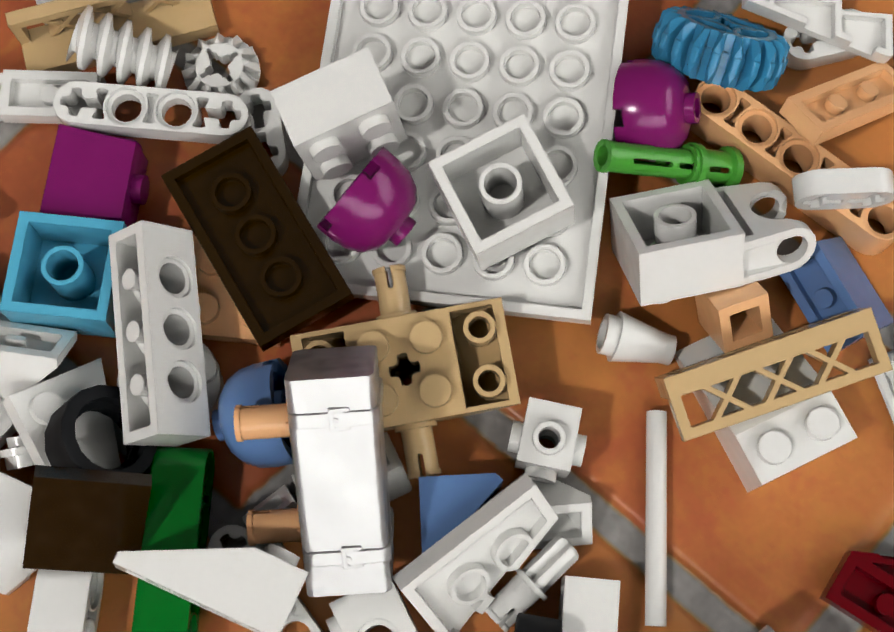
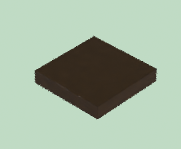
M35 465L23 568L128 574L117 569L112 562L118 551H141L152 488V474Z

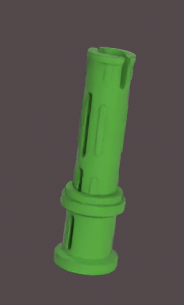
M601 139L595 147L593 156L595 169L601 173L613 172L676 179L680 184L709 179L714 187L739 185L744 173L743 155L736 147L723 146L719 150L706 149L704 145L697 142H688L680 148H660L647 144ZM637 158V159L656 160V161H655V162H649V161H639V160H634V159ZM721 168H728L729 171L727 173L721 172Z

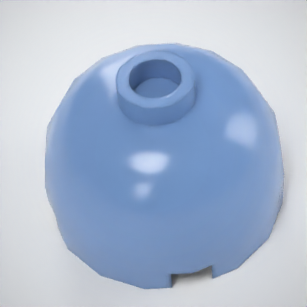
M280 358L255 363L239 369L227 379L219 396L218 409L212 412V426L219 441L225 440L230 451L241 461L259 468L293 464L290 437L237 442L234 432L235 405L241 404L247 406L286 403L284 377L288 366Z

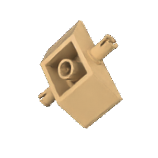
M397 264L390 265L393 281L392 288H390L388 272L385 270V266L372 270L380 309V316L376 317V320L290 335L292 353L305 349L365 345L377 347L379 377L383 381L382 414L384 431L395 429V433L401 432L408 472L407 480L423 476L419 458L421 454L423 455L426 476L442 474L441 468H439L432 427L437 426V422L521 404L501 297L417 312L411 309L405 274L406 267L405 265ZM405 359H409L412 365H420V372L412 374V383L409 385H404L399 377L394 376V370L400 368V362Z

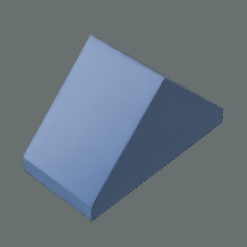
M496 473L419 477L422 553L488 502L502 487L503 479Z

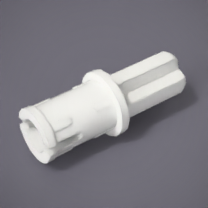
M560 535L555 536L523 569L515 570L517 574L494 596L495 599L485 612L496 624H499V627L504 632H508L510 627L516 622L518 613H525L539 598L543 601L548 598L544 593L578 560L579 554L577 550L564 537Z

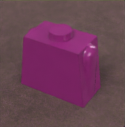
M59 124L39 213L124 221L127 227L136 223L139 206L146 204L149 195V178L146 175L148 160L143 153L142 146L133 139L112 137Z

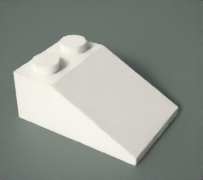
M771 318L773 336L784 333ZM709 335L676 351L674 358L681 369L724 354V352ZM799 355L793 358L784 379L805 387L814 383L817 372L803 355ZM780 362L764 367V369L775 374ZM755 372L744 374L741 376L732 397L749 405L761 402L772 380ZM729 380L712 385V387L724 392ZM780 385L776 396L792 390ZM702 389L693 392L708 420L711 419L720 398ZM832 391L714 431L747 493L858 438ZM728 403L723 415L741 408Z
M271 543L264 547L263 550L256 547L118 551L112 562L119 570L253 632L282 631L309 573L296 567L300 559L299 556Z

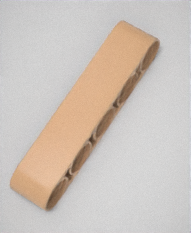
M704 81L698 84L695 92H698L700 96L701 116L699 123L691 124L690 130L716 150L723 146H732L739 149L743 155L744 170L760 182H770L778 186L787 197V201L793 206L792 178L800 173L789 170L783 160L796 162L801 167L802 172L816 169L851 168L819 144L813 146L808 140L801 137L790 123L745 91L728 87L725 89L719 85L706 84ZM713 103L721 109V113H711L702 104ZM751 131L756 133L762 142L753 143L747 140L743 132ZM894 201L873 208L799 209L834 236L842 237L848 246L863 255L873 256L880 254L894 242ZM868 219L878 221L883 226L885 234L875 232L870 227Z

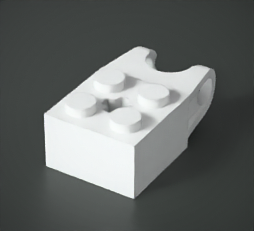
M706 179L699 182H690L609 198L612 251L641 307L652 304H665L672 300L741 287L791 272L803 266L810 259L817 244L815 234L806 223L795 219H783L786 216L787 197L778 186L770 182L714 187L710 180ZM774 198V206L768 213L759 216L751 210L752 206L760 199ZM795 236L802 237V243L797 250L787 255L777 254L778 246L783 240Z

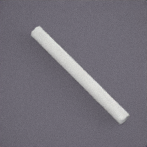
M663 410L646 411L645 626L667 627V411Z

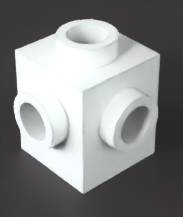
M529 397L524 422L513 420L507 451L517 453L514 468L524 469L532 481L555 484L557 477L567 478L572 465L581 467L587 442V435L578 434L583 408ZM548 439L555 447L545 448L540 444L539 440Z

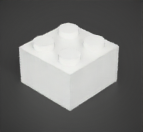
M368 46L269 91L293 147L316 181L322 178L335 179L341 177L352 169L353 164L370 156H376L382 147L392 153L399 147V143L408 139L393 99Z
M524 113L428 162L434 181L481 271L575 223V205Z

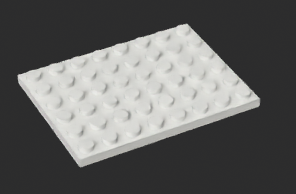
M331 0L320 68L368 46L393 99L408 137L407 140L399 143V147L391 154L399 159L411 173L417 188V202L409 215L416 221V224L397 246L388 240L375 251L356 252L345 249L332 241L316 226L327 212L334 207L341 195L373 157L370 156L353 164L352 169L341 177L335 179L322 178L318 181L314 179L305 163H303L297 203L333 260L354 298L378 301L372 270L385 266V270L388 272L390 288H392L393 281L390 265L402 264L406 267L405 274L410 303L412 305L444 308L501 297L504 315L591 325L609 172L601 173L595 169L593 156L595 147L601 139L613 141L616 110H613V90L615 77L622 63L629 0ZM524 113L575 205V223L481 271L434 181L428 162Z

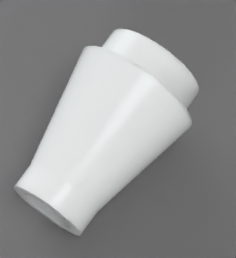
M622 311L617 315L605 314L596 340V353L606 355L608 362H640L670 365L677 347V337L675 335L664 333Z

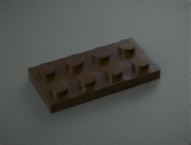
M251 126L161 175L263 352L354 300L351 290Z

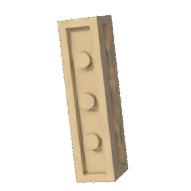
M54 0L5 13L9 29L22 46L27 70L81 71L77 67L75 52L68 61H66L76 23L80 17L78 13H82L87 5L93 6L95 23H99L107 12L112 13L114 30L118 31L127 19L131 20L133 24V37L138 38L146 27L152 28V41L154 45H157L166 34L171 35L172 47L197 41L198 39L216 36L217 32L220 33L211 0H140L133 3L126 2L129 0ZM40 23L47 24V25H43V26H39V27L27 29L28 26H32V25H36V24H40ZM93 60L87 69L96 67V60Z
M868 307L852 309L657 376L654 379L661 398L668 399L681 440L686 442L891 371L893 368L872 308ZM864 334L873 363L853 369L836 361L846 339ZM831 345L827 356L816 351V349ZM802 354L823 362L814 383L805 387L784 379L793 358ZM780 362L775 374L764 369V367ZM832 367L843 372L828 378ZM755 372L772 380L763 400L749 405L732 397L741 376ZM729 380L724 392L712 387V385ZM780 385L792 390L776 396ZM702 389L719 397L720 400L711 419L691 426L681 396ZM728 403L741 408L723 415Z

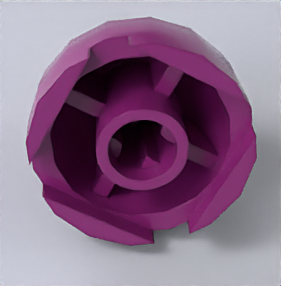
M634 59L622 62L614 82L613 110L622 109L624 127H614L616 142L647 144L660 148H680L689 135L691 124L699 123L701 116L699 93L691 92L685 75L669 63L653 59Z
M382 147L316 227L332 241L345 249L356 252L375 251L388 240L397 246L416 224V221L409 216L417 202V188L411 173L399 159Z

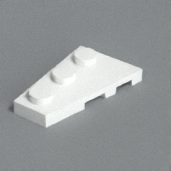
M101 358L12 394L2 402L34 465L51 466L45 453V430L51 415L79 391L96 385H106ZM88 411L79 416L75 422V437L81 451L92 463L105 469L119 467L121 463L113 420L95 411Z
M525 473L392 578L400 591L434 632H460V629L475 611L480 614L485 612L495 599L490 593L507 571L510 572L520 568L559 518L537 485Z

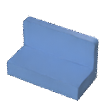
M840 236L816 241L814 253L803 266L780 275L809 324L852 309L868 307L872 308L879 330L894 323L892 316ZM864 334L846 339L841 351L864 338ZM831 345L824 347L827 354L829 352Z

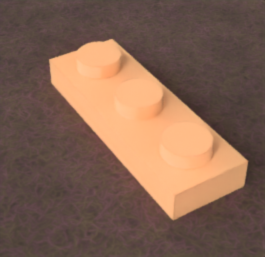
M887 63L871 64L788 97L779 113L794 127L801 137L808 140L813 146H816L893 113L894 69Z

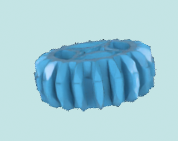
M674 6L663 10L652 34L651 55L656 60L671 64L682 74L689 76V79H698L706 84L719 85L725 89L728 87L739 91L750 90L752 92L771 90L774 86H777L781 75H784L789 60L787 55L790 46L782 35L777 34L775 30L766 29L763 25L752 23L748 19L735 17L732 14L727 15L700 7Z

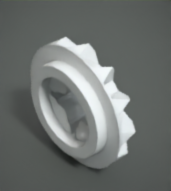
M217 32L215 38L207 41L198 39L197 47L191 53H185L186 63L184 70L181 72L188 90L229 93L239 97L245 90L257 87L261 74L259 59L253 46L243 42L238 35L234 38L224 37ZM215 58L216 61L219 60L222 64L231 62L228 65L231 82L219 73L211 75L214 72L211 65L212 59Z

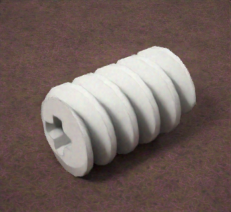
M87 5L76 23L66 61L75 52L77 67L80 70L84 71L93 60H96V70L99 77H105L113 67H116V81L119 84L123 85L132 74H135L136 86L147 87L151 81H155V87L166 88L178 50L176 52L172 51L171 35L168 34L157 45H154L152 41V28L146 27L138 38L133 37V24L128 19L118 31L114 30L113 14L109 12L99 23H95L93 6Z

